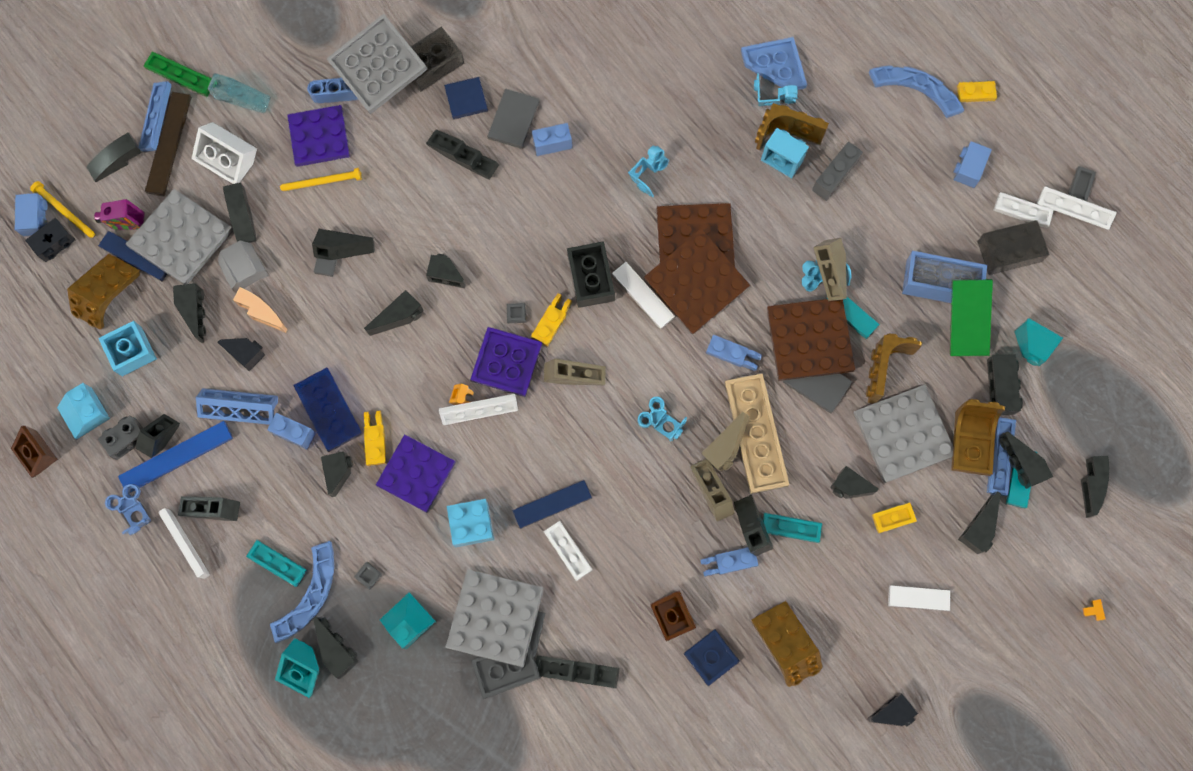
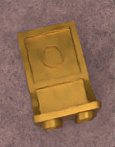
M773 103L771 109H766L763 122L758 129L755 143H757L756 149L760 150L764 139L769 134L774 133L776 128L821 145L829 123L821 118L808 116L805 112H797L788 106Z
M108 253L67 288L71 314L76 318L84 320L90 326L101 330L104 327V314L108 305L119 293L140 276V270Z
M892 333L886 334L876 344V349H873L871 354V360H874L873 367H870L868 378L871 379V383L866 389L868 403L875 404L884 396L889 355L894 353L914 355L922 346L921 341H917V338L914 337L900 338Z
M969 399L956 410L952 471L986 476L993 475L996 426L1000 415L1005 411V406H1001L997 402L981 403L977 399Z
M786 601L751 619L755 629L776 660L788 687L797 686L803 679L815 676L822 669L820 652Z

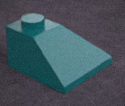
M1030 318L1026 319L1014 331L1022 357L1034 366H1041L1045 363L1063 339V337Z
M410 592L380 619L385 629L402 649H407L436 622Z
M294 638L282 652L275 677L276 681L308 698L312 696L320 670L313 648Z

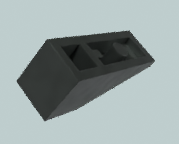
M405 290L364 329L369 336L407 325L413 320H418L424 310L421 304Z
M998 491L991 494L958 539L976 554L988 552L993 545L991 541L995 537L1001 493Z
M181 496L178 516L237 521L240 502L219 497Z

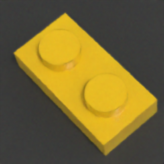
M995 81L959 82L957 85L960 102L995 101L997 99Z
M911 503L872 514L878 534L917 521Z

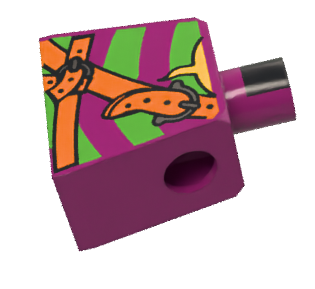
M127 199L102 203L101 212H95L94 219L96 223H104L114 230H138L144 223L145 212Z

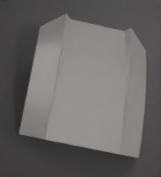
M240 240L220 251L218 263L231 289L235 293H237L239 287L244 289L256 281L269 276L251 243Z

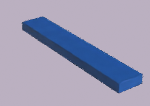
M222 421L119 475L118 478L123 488L129 484L137 485L140 488L234 438L226 422Z

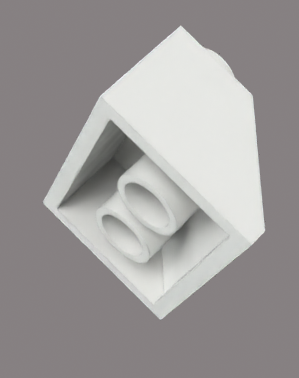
M211 122L198 128L192 159L232 184L240 183L253 165L257 148Z

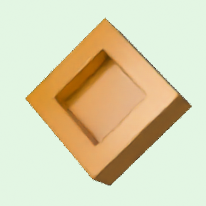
M454 385L449 403L453 405L469 403L465 399L466 394L471 396L474 392L467 385Z
M1101 599L1091 601L1093 607L1082 608L1084 616L1095 615L1096 621L1106 620Z

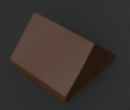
M25 425L20 427L11 450L31 478H33L58 459L37 430Z
M680 590L650 604L666 642L696 629Z

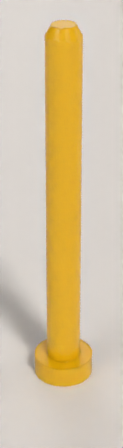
M358 167L354 168V171L285 183L280 185L281 191H288L355 178L356 181L362 180Z
M36 181L31 185L30 191L41 195L88 237L93 238L95 236V232L48 193L40 181Z

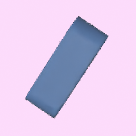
M342 78L314 80L307 86L308 93L315 103L358 100Z

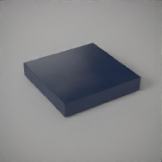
M479 77L444 85L453 120L488 111Z
M716 629L683 653L707 686H710L740 662Z

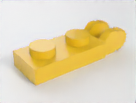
M559 293L553 299L552 304L548 306L531 335L532 339L542 342L547 347L566 317V312L572 303V300L568 298L562 310L557 309L556 307L562 297Z
M381 410L376 411L375 414L376 426H371L369 412H364V442L367 466L387 464Z

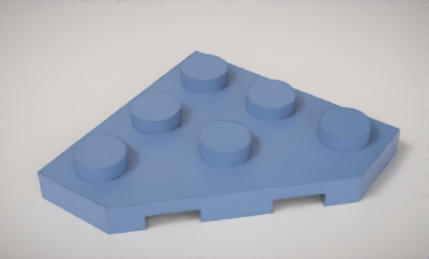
M794 37L741 47V54L746 68L756 74L759 73L760 76L781 88L794 85L797 86V90L807 87Z

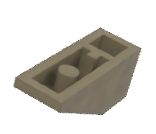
M842 239L825 240L813 248L828 301L846 299V253Z
M552 359L544 363V382L563 385H605L606 366L561 359Z
M744 412L702 452L708 461L719 471L728 470L733 465V460L737 456L749 420V416Z
M708 459L691 465L690 467L716 521L718 522L734 515L732 500Z

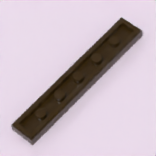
M172 92L145 188L147 194L165 196L192 98L190 94Z

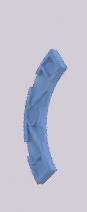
M883 66L869 70V75L875 88L899 85L918 90L931 98L939 106L946 118L964 112V108L952 91L950 92L943 85V82L926 72L910 67L901 68L893 66Z
M331 541L311 547L313 554V577L311 584L294 610L283 618L270 623L275 643L286 640L302 630L313 620L325 603L334 575V551Z

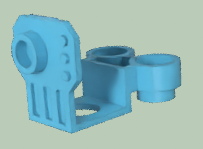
M757 73V80H754V91H758V106H772L773 103L780 105L781 99L785 100L786 104L796 103L798 90L797 86L794 85L778 88V99L760 100L759 73Z
M651 146L647 152L649 158L642 157L628 172L631 179L637 184V187L651 197L654 196L652 191L638 177L647 167L654 173L666 168L669 160L664 156V150L659 146ZM640 165H642L641 170L638 173H635L636 169Z
M817 260L815 262L806 261L802 266V271L805 274L802 278V286L808 292L815 290L819 283L823 282ZM846 263V286H849L852 276L851 269Z
M657 396L651 398L649 401L651 412L640 413L637 420L638 425L642 428H649L652 425L655 430L667 437L669 441H673L674 438L677 440L683 432L682 428L687 421V417L681 423L677 422L666 414L667 411L664 410L662 398ZM658 403L660 407L655 409L653 404ZM647 418L649 422L643 424L641 420ZM665 422L673 423L674 430L672 432H665L663 430Z

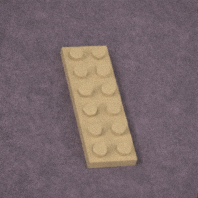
M763 373L725 381L733 421L742 412L749 416L740 444V451L750 494L789 486Z

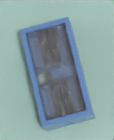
M912 251L906 261L902 294L951 303L952 280L986 279L987 265Z

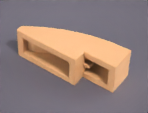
M239 287L233 301L238 306L248 309L247 315L251 319L286 333L287 328L282 320L263 300Z

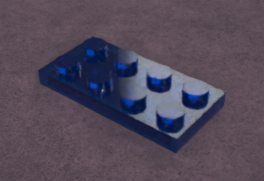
M328 367L293 385L328 452L363 434Z

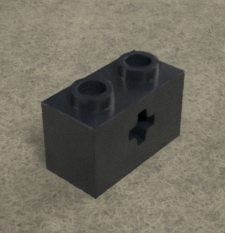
M55 217L25 241L40 259L47 262L54 259L63 249L70 247L76 239L65 225Z

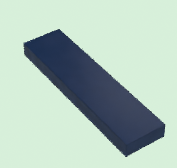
M110 231L106 233L98 245L101 249L161 282L164 280L167 273L127 247V240Z
M585 480L512 511L519 528L522 529L588 501L592 497Z

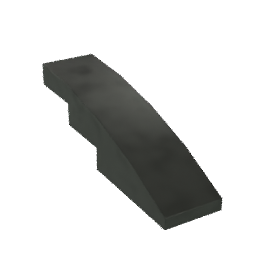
M435 129L426 142L427 146L488 180L491 179L499 167L497 161L483 156L480 151L467 146L464 141Z
M539 655L536 657L540 677L617 689L620 668Z

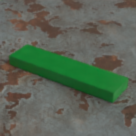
M153 51L143 65L145 69L205 97H208L216 83L214 79Z

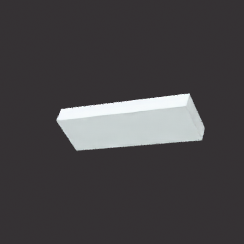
M1002 192L998 194L993 210L1044 228L1049 227L1054 212L1053 209Z
M560 521L543 531L576 581L592 571V568Z
M889 586L888 606L950 611V590Z

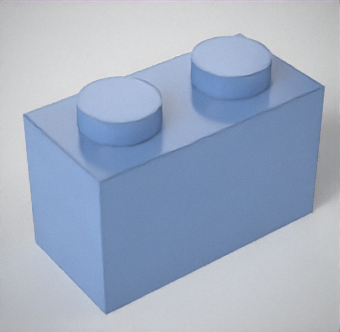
M568 123L532 130L537 156L572 149V139Z
M972 141L967 147L964 146L959 156L962 158L961 162H957L953 173H956L954 181L975 188L980 181L992 149Z
M38 193L15 195V230L22 236H31L47 224L46 210L48 209V204Z
M278 413L275 414L267 429L273 435L306 450L316 434L311 428Z

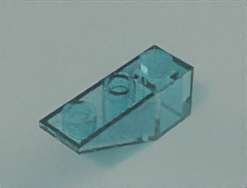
M214 73L208 86V90L214 99L264 114L271 99L270 96L217 73Z

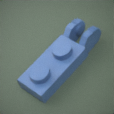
M716 335L712 336L706 354L754 371L757 370L758 366L750 361H745V356L756 360H761L762 358L760 353L748 350L749 348Z
M748 547L700 560L701 564L704 565L716 562L718 569H709L703 572L704 577L759 566L757 557L750 553Z

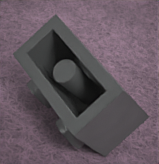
M129 415L120 419L113 428L105 430L102 436L98 438V441L111 458L119 460L136 447L138 433L143 427L136 418Z

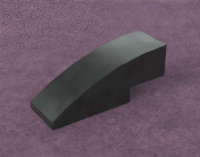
M128 132L106 146L86 167L93 180L98 182L127 166L128 160L142 152Z
M241 182L223 186L225 201L236 241L241 240L248 243L257 241L245 187Z
M1092 456L1086 459L1088 476L1081 479L1086 518L1098 515L1103 505L1109 483V456Z

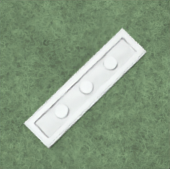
M1045 186L1036 203L1107 230L1110 229L1117 213Z
M627 262L612 272V276L660 330L675 318V315Z
M515 394L439 408L443 425L518 411Z
M166 508L160 510V517L196 576L202 579L210 576L172 511Z

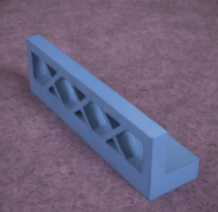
M202 388L196 396L198 418L270 425L274 418V408L278 403V396L205 388ZM202 405H209L213 411L203 412ZM228 407L232 413L225 414L220 408ZM247 409L251 415L244 416L239 410ZM260 410L269 411V418H263L258 412Z

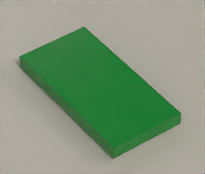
M992 279L952 280L950 356H990Z

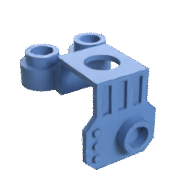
M134 484L126 485L123 488V497L110 495L105 500L107 509L118 510L119 513H123L131 527L124 530L122 534L129 533V535H133L140 531V528L152 522L141 502L137 500L141 490ZM131 489H135L136 494L134 496L130 495ZM114 499L118 500L117 506L113 505ZM134 511L142 513L141 521L134 522L131 515Z

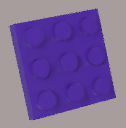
M341 105L287 114L296 167L350 157Z
M487 327L470 379L471 382L526 397L542 342Z
M404 434L378 479L376 486L427 513L456 462Z

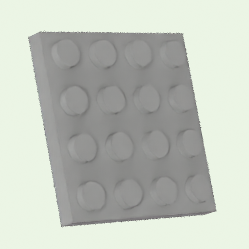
M384 14L327 58L370 114L428 69Z
M173 189L127 241L126 245L184 285L193 279L233 232V228Z
M926 385L853 412L884 484L953 457V445Z
M467 570L445 648L524 667L544 588Z

